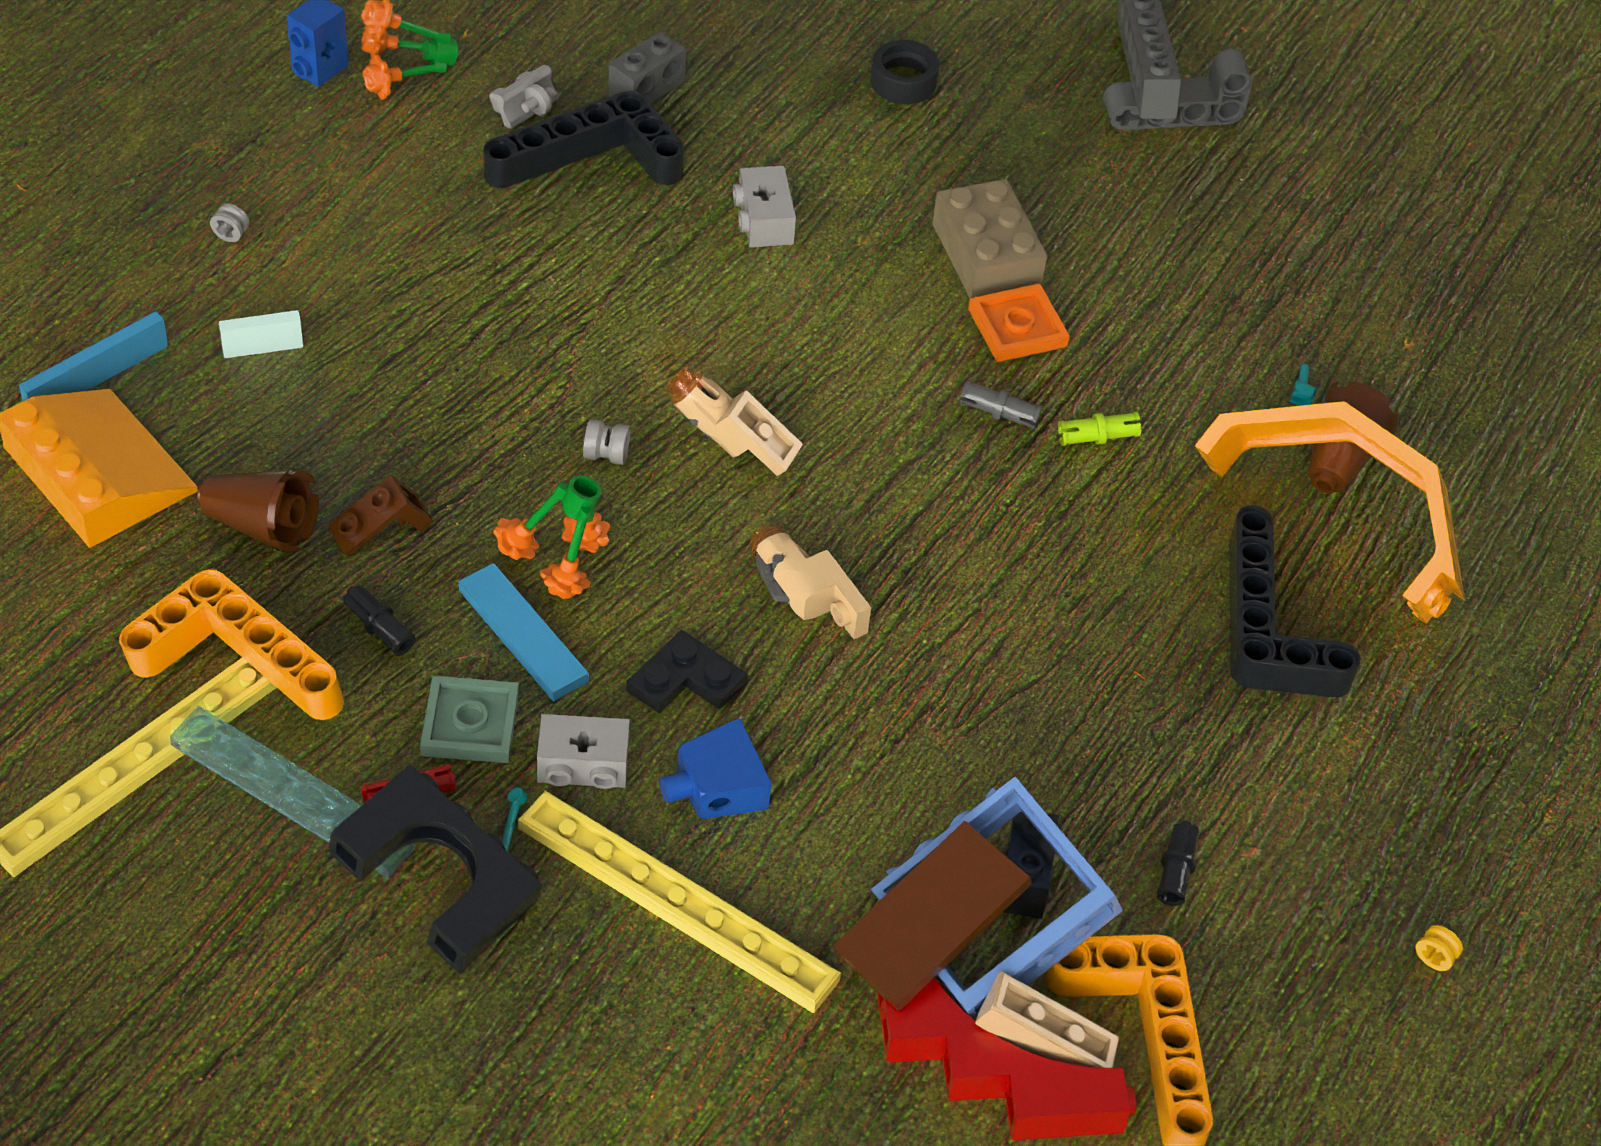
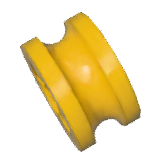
M1439 925L1429 927L1424 937L1420 938L1415 946L1419 958L1426 965L1438 971L1449 970L1453 966L1455 959L1459 958L1463 951L1460 939L1452 931Z

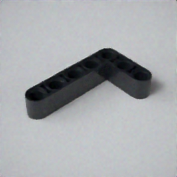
M626 91L487 141L483 149L484 178L493 187H509L624 145L652 180L661 185H671L679 182L682 178L684 145L642 94Z
M1247 505L1242 507L1237 513L1229 542L1230 671L1232 678L1241 686L1253 689L1327 697H1342L1351 690L1361 660L1360 654L1355 647L1339 641L1276 635L1272 515L1260 506Z

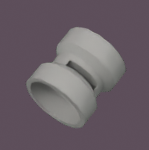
M590 419L584 438L583 458L597 460L600 457L608 458L611 463L624 465L629 449L631 426L619 423L614 427L607 426L601 420Z

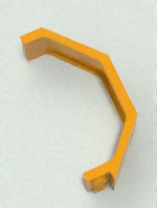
M1345 401L1219 414L1196 443L1195 447L1210 469L1221 477L1226 474L1238 457L1250 448L1347 441L1356 444L1426 493L1436 549L1432 559L1402 596L1408 600L1407 605L1413 610L1412 614L1425 624L1432 617L1438 618L1445 612L1451 602L1449 597L1451 593L1465 601L1448 491L1436 464Z

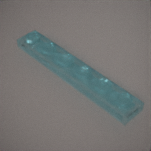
M197 706L170 735L171 746L329 843L331 832L362 806L200 706ZM416 843L400 848L374 871L389 879L416 848Z

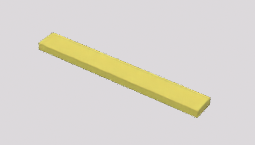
M242 657L1 828L0 864L13 877L17 876L277 687Z
M546 790L518 819L519 830L812 1013L817 1011L840 982L841 972Z

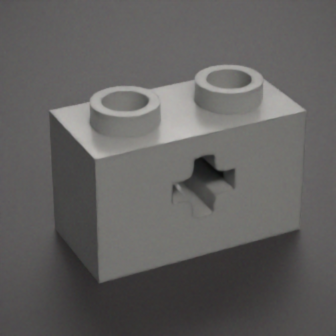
M785 167L740 168L739 184H733V201L735 207L741 206V210L738 212L740 233L746 232L749 248L793 245L796 215Z
M541 714L537 751V783H549L554 786L585 785L600 789L612 787L626 788L630 719Z

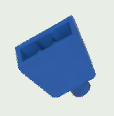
M741 719L729 722L682 744L678 749V773L659 778L660 790L666 803L689 797L697 816L702 819L769 809L771 781Z

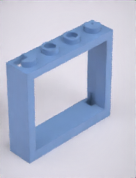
M1016 777L1012 778L997 791L993 787L982 803L973 810L964 811L956 816L951 822L950 828L936 839L926 840L919 845L913 857L900 867H893L887 870L888 876L871 889L880 901L964 821L984 838H988L1022 811L1090 892L968 989L964 987L948 965L937 975L967 1014L975 1021L997 975L1001 971L1028 986L1123 911L1116 895Z

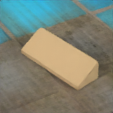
M1002 971L997 975L976 1020V1024L979 1027L1025 1051L1044 1058L1079 1066L1113 1067L1119 1041L1117 1035Z

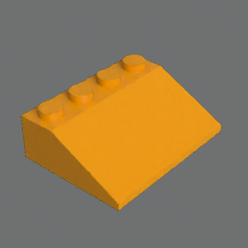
M111 389L33 396L0 413V432L4 448L89 548L198 492L197 485Z

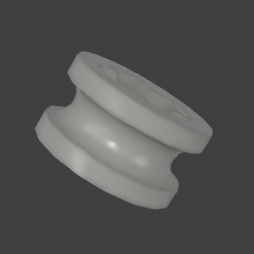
M232 204L221 205L217 213L210 220V227L213 232L228 242L238 241L250 225L246 213Z

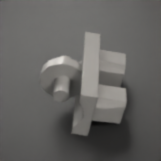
M542 65L532 72L525 71L517 76L513 84L505 89L499 87L490 93L493 109L501 114L505 127L512 129L534 114L543 116L551 111V103L558 100L559 97L551 82L552 71L550 66Z

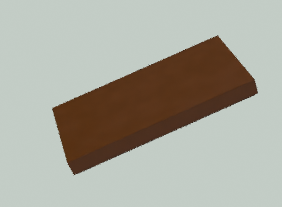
M964 821L832 945L833 949L840 958L894 1008L900 1011L1032 884L1030 876Z

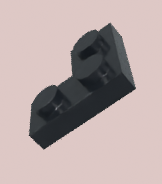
M681 629L627 680L626 691L659 714L686 688L721 710L747 684L748 673Z

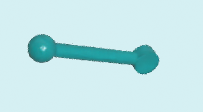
M520 787L514 788L508 794L511 806L501 840L506 852H508L519 807L527 800V794Z

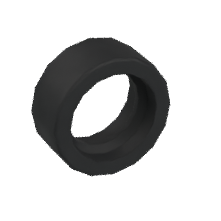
M905 39L889 41L881 45L873 55L870 82L874 91L888 101L899 104L920 103L930 98L936 90L940 61L932 49L920 42ZM899 66L911 67L920 71L922 75L901 77L890 73L888 69Z

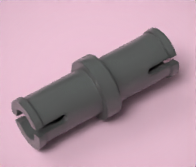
M967 380L959 404H965L991 413L993 419L1000 421L1002 417L1030 427L1033 430L1042 409L1041 405H1035L1010 396V391L1002 389L999 392L973 383L970 380Z

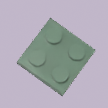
M432 675L420 744L421 756L509 763L519 699V683Z

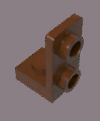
M390 475L329 525V529L342 552L347 556H352L394 520H397L402 525L408 522L420 532L434 521L418 494Z

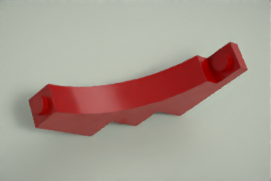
M935 977L900 1011L894 1008L877 992L886 1063L942 1060L948 1101L1004 1098L1011 1140L1122 1134L1125 1131L1129 1115L1135 1114V1091L1133 1086H1126L1123 1068H1096L1072 1065L1025 1051L979 1027L976 1021L965 1013L945 992Z

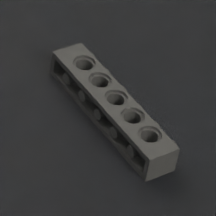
M1119 0L1117 24L1140 119H1177L1181 78L1160 0Z

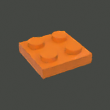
M1040 283L978 296L969 300L968 310L996 362L1068 347L1070 335Z

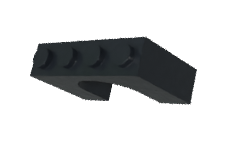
M410 764L331 832L328 853L361 882L394 852L409 844L419 842L435 843L455 852L467 866L472 885L459 900L431 924L427 944L460 974L536 904L542 884L530 866L523 862L518 863L506 852L504 844L496 835L490 832L485 833L473 822L471 814L463 805L456 802L452 803L440 792L438 784L430 775L418 772Z

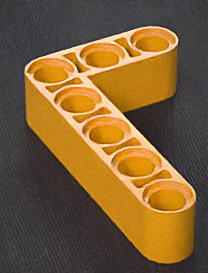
M209 569L195 574L128 624L119 636V643L133 674L139 677L148 678L161 673L212 633H215L314 719H331L338 715L344 706V696L333 667L235 583L217 570Z
M1166 935L1090 936L1045 972L1044 980L1047 987L1053 993L1063 997L1138 995L1163 1145L1205 1146L1212 1128L1213 1116L1181 946L1175 939ZM1153 962H1155V963H1160V964L1164 965L1165 967L1157 966V965L1153 964ZM1107 964H1114V965L1118 966L1119 968H1114V967H1111V966H1109V965H1107ZM1061 965H1068L1074 969H1067ZM1159 1002L1167 1003L1172 1007H1166L1160 1004ZM1166 1043H1173L1179 1048H1172ZM1172 1084L1182 1085L1187 1090H1179L1175 1088ZM1180 1126L1189 1127L1195 1133H1187Z

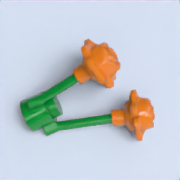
M369 0L366 2L361 16L363 23L366 25L362 32L361 43L363 45L361 49L364 52L370 53L372 58L369 61V65L363 70L364 85L369 91L378 94L381 100H385L391 94L390 88L392 83L401 81L402 77L431 72L446 73L447 66L453 67L455 65L458 45L456 39L451 38L450 33L437 32L401 19L400 15L393 13V4L390 3V0ZM388 26L394 29L401 27L431 39H425L424 42L398 39L396 35H389L386 28ZM397 47L422 50L423 60L429 61L430 64L400 69L399 67L389 68L386 61H383L379 55L383 54L386 49L397 50Z
M578 475L573 477L569 484L558 483L554 494L530 519L521 521L519 518L512 520L500 518L497 523L498 526L493 530L494 535L497 537L500 552L515 560L520 558L533 559L535 557L534 551H537L539 548V544L533 535L536 531V525L561 500L563 511L568 516L563 520L565 530L562 533V539L571 542L568 554L563 556L561 564L550 563L548 568L540 571V576L544 579V584L548 586V591L552 595H558L562 599H569L572 596H576V594H582L583 589L589 588L591 582L586 579V573L577 569L579 564L578 551L595 553L598 551L599 546H606L609 543L607 533L610 530V524L606 521H601V515L595 512L602 492L601 486L591 477Z

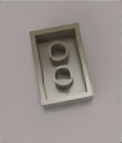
M1007 179L937 191L933 226L969 298L1039 283L1042 286L1047 254Z

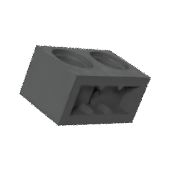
M662 32L639 44L609 63L608 96L626 91H634L642 94L651 104L685 82L686 49Z

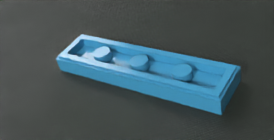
M155 311L21 383L19 389L22 402L33 396L88 391L167 348L168 342L164 319Z
M494 563L458 581L461 594L553 702L589 682L587 670Z

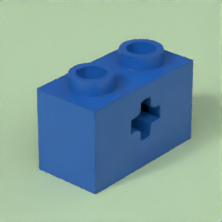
M308 0L287 14L292 71L297 76L319 87L349 66L345 12L343 8L329 0Z

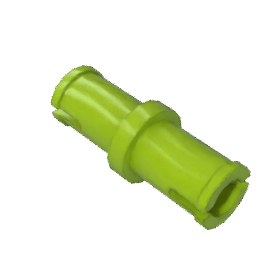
M1137 411L1111 416L1096 413L1093 414L1092 418L1059 421L1058 434H1063V437H1060L1059 440L1062 446L1095 441L1099 445L1106 444L1107 439L1141 436V423L1136 424V421L1140 420V416Z

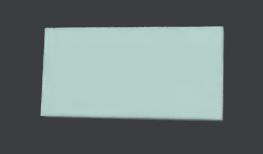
M298 310L219 321L224 358L303 348L301 321Z

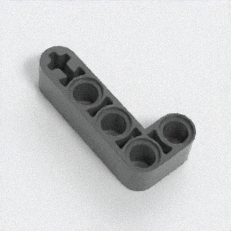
M1227 49L1214 57L1209 77L1181 79L1177 119H1140L1131 81L1110 85L1103 93V101L1112 126L1118 130L1232 124L1240 120L1246 112L1252 87V78L1242 53L1237 49Z

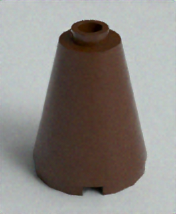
M1349 381L1347 387H1337L1338 382L1327 388L1322 404L1345 401L1391 434L1396 430L1399 424L1400 413L1398 409L1395 414L1388 406L1391 400L1385 394L1371 386ZM1347 441L1315 443L1313 445L1308 477L1312 481L1313 486L1323 493L1341 492L1373 456L1356 444Z
M298 469L211 475L200 485L197 493V501L204 515L278 551L286 553L297 552L301 548L295 546L299 543L300 539L308 540L317 521L319 509V494H313L310 482L316 483L314 477L307 471Z

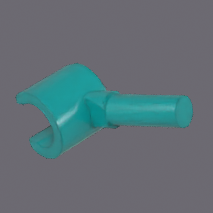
M1306 364L1300 366L1299 378L1295 382L1294 391L1290 397V402L1298 406L1311 405L1317 392L1316 387L1308 385L1310 367Z

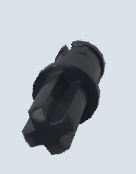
M361 585L352 586L347 590V594L343 597V603L365 624L364 628L369 634H376L396 656H401L412 648L416 641L415 635L409 632L393 616L391 607L387 605L382 606Z
M1183 820L1181 823L1174 825L1168 852H1165L1161 858V864L1164 869L1160 886L1157 890V899L1166 905L1179 906L1185 902L1189 876L1196 869L1197 863L1194 859L1199 829L1197 826L1191 825L1190 821Z

